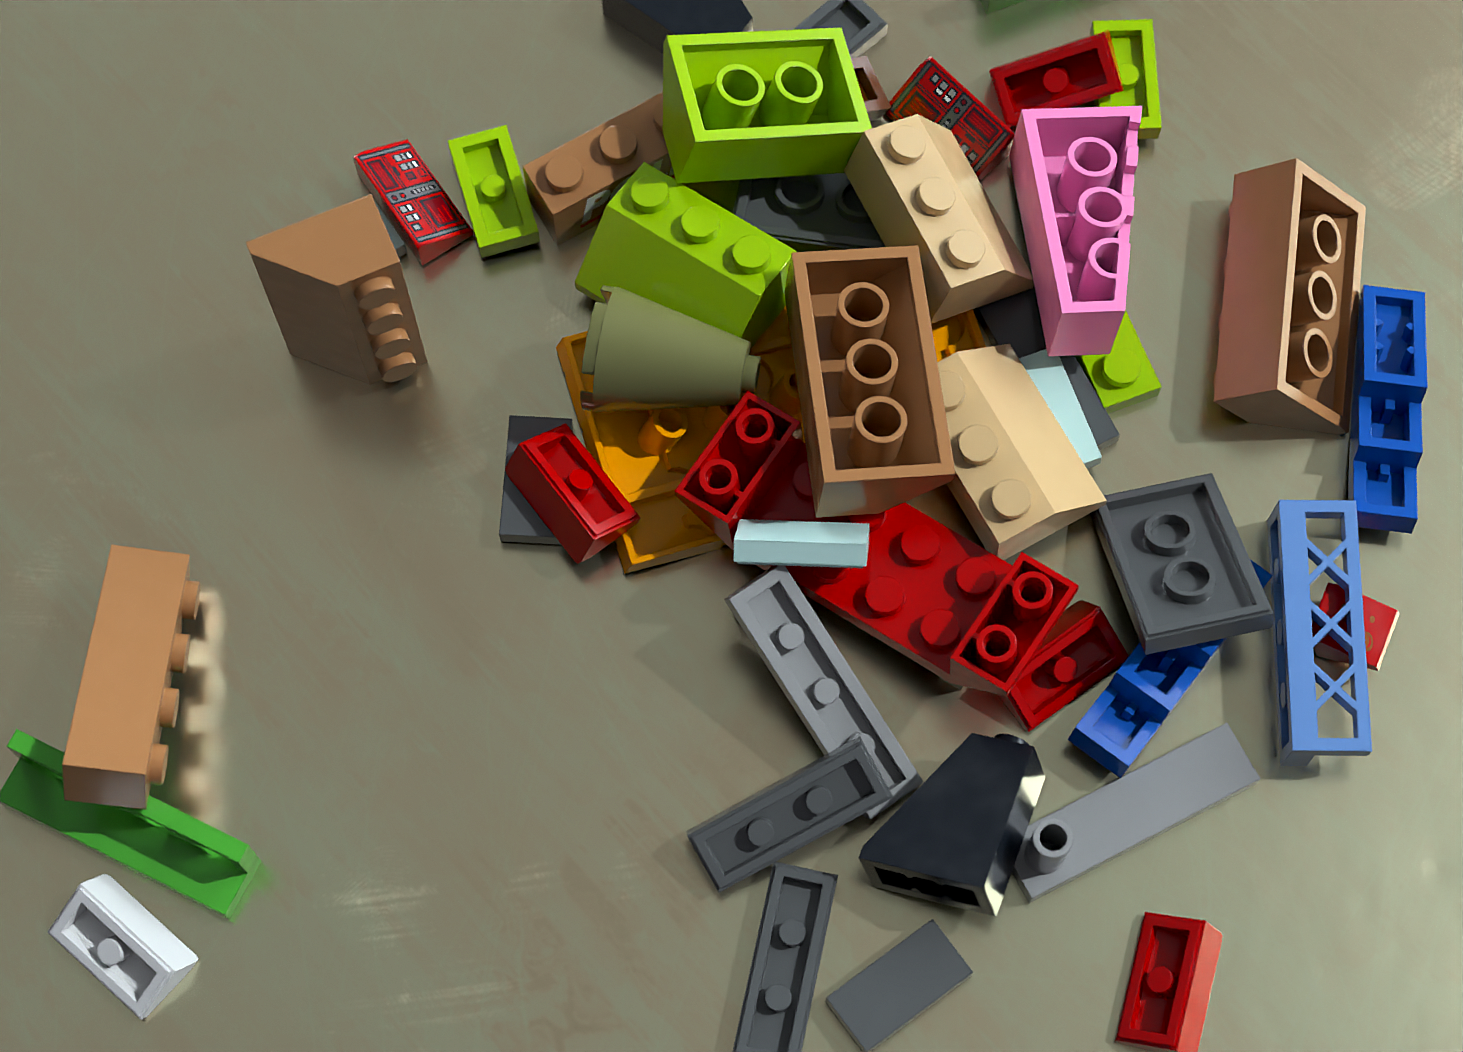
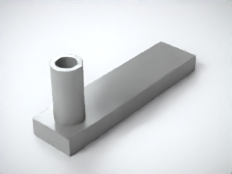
M784 565L772 566L724 599L823 754L826 755L855 738L861 737L893 795V798L864 813L863 816L865 818L872 819L923 783L920 775Z
M1225 723L1128 773L1121 779L1119 778L1028 825L1012 874L1026 899L1031 903L1255 786L1260 777L1228 723Z

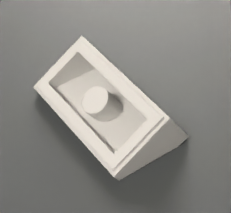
M107 874L80 883L48 930V933L141 1020L146 1018L190 972L198 960V957Z

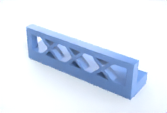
M1278 500L1267 519L1269 565L1270 573L1273 575L1270 579L1272 611L1274 613L1273 640L1280 766H1307L1315 755L1368 756L1372 752L1356 500ZM1306 518L1340 519L1342 543L1328 557L1307 539ZM1341 554L1343 558V570H1341L1334 563V561ZM1308 558L1318 566L1310 575ZM1323 572L1345 591V605L1332 619L1310 600V585ZM1345 616L1347 633L1337 625ZM1312 620L1322 628L1314 637L1312 635ZM1327 634L1343 647L1349 655V668L1335 682L1314 663L1313 648ZM1349 678L1351 696L1341 688ZM1315 682L1326 691L1317 701ZM1331 697L1352 715L1354 738H1318L1317 711Z

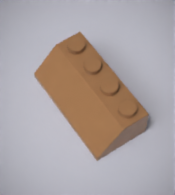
M1298 158L1234 174L1232 202L1229 206L1228 250L1224 261L1223 304L1218 322L1220 336L1217 369L1213 377V402L1249 423L1339 435L1349 433L1366 206Z
M372 194L245 242L290 355L370 385L381 380L385 382L402 380L413 374L419 365L428 362L401 262Z
M918 245L791 253L784 294L816 518L882 513L953 481L956 473Z

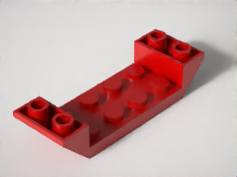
M746 391L674 491L675 496L733 551L734 537L739 519L869 523L867 565L863 566V568L785 567L804 595L949 683L1008 696L1079 588L1078 584L1023 552L1020 553L1014 564L1011 565L906 502L878 514L816 518L806 444L803 441L801 422L749 391ZM774 565L757 566L766 571Z

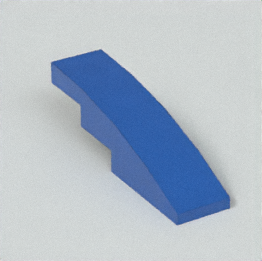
M1363 285L1361 290L1354 361L1348 500H1356L1358 527L1412 534L1418 520L1417 466L1423 454L1422 401L1428 388L1425 292Z
M1251 560L1261 586L1264 589L1273 575ZM1226 638L1145 655L1142 645L1139 643L1118 669L1106 689L1076 725L1067 740L1121 779Z

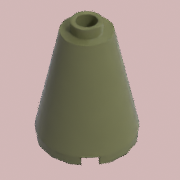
M602 286L600 291L606 303L595 302L582 363V373L594 375L593 393L580 391L582 410L599 413L737 405L746 391L755 394L760 373L761 357L750 355V341L620 287Z

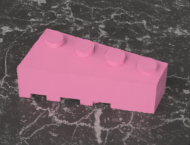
M1142 106L1021 110L1009 158L1048 357L1110 354L1126 308L1131 246L1129 235L1134 212L1135 197H1133V186L1138 162L1139 147H1137V138L1141 124Z

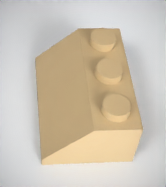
M915 114L863 132L844 172L886 247L918 245L931 324L1034 287L1029 267L951 130Z
M1010 344L958 351L937 362L956 473L954 480L946 484L987 551L1005 560L1106 505L1107 500Z

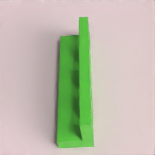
M16 729L7 747L19 760L0 791V804L230 919L262 862L248 844L150 795L146 810L64 800L62 763L65 753Z

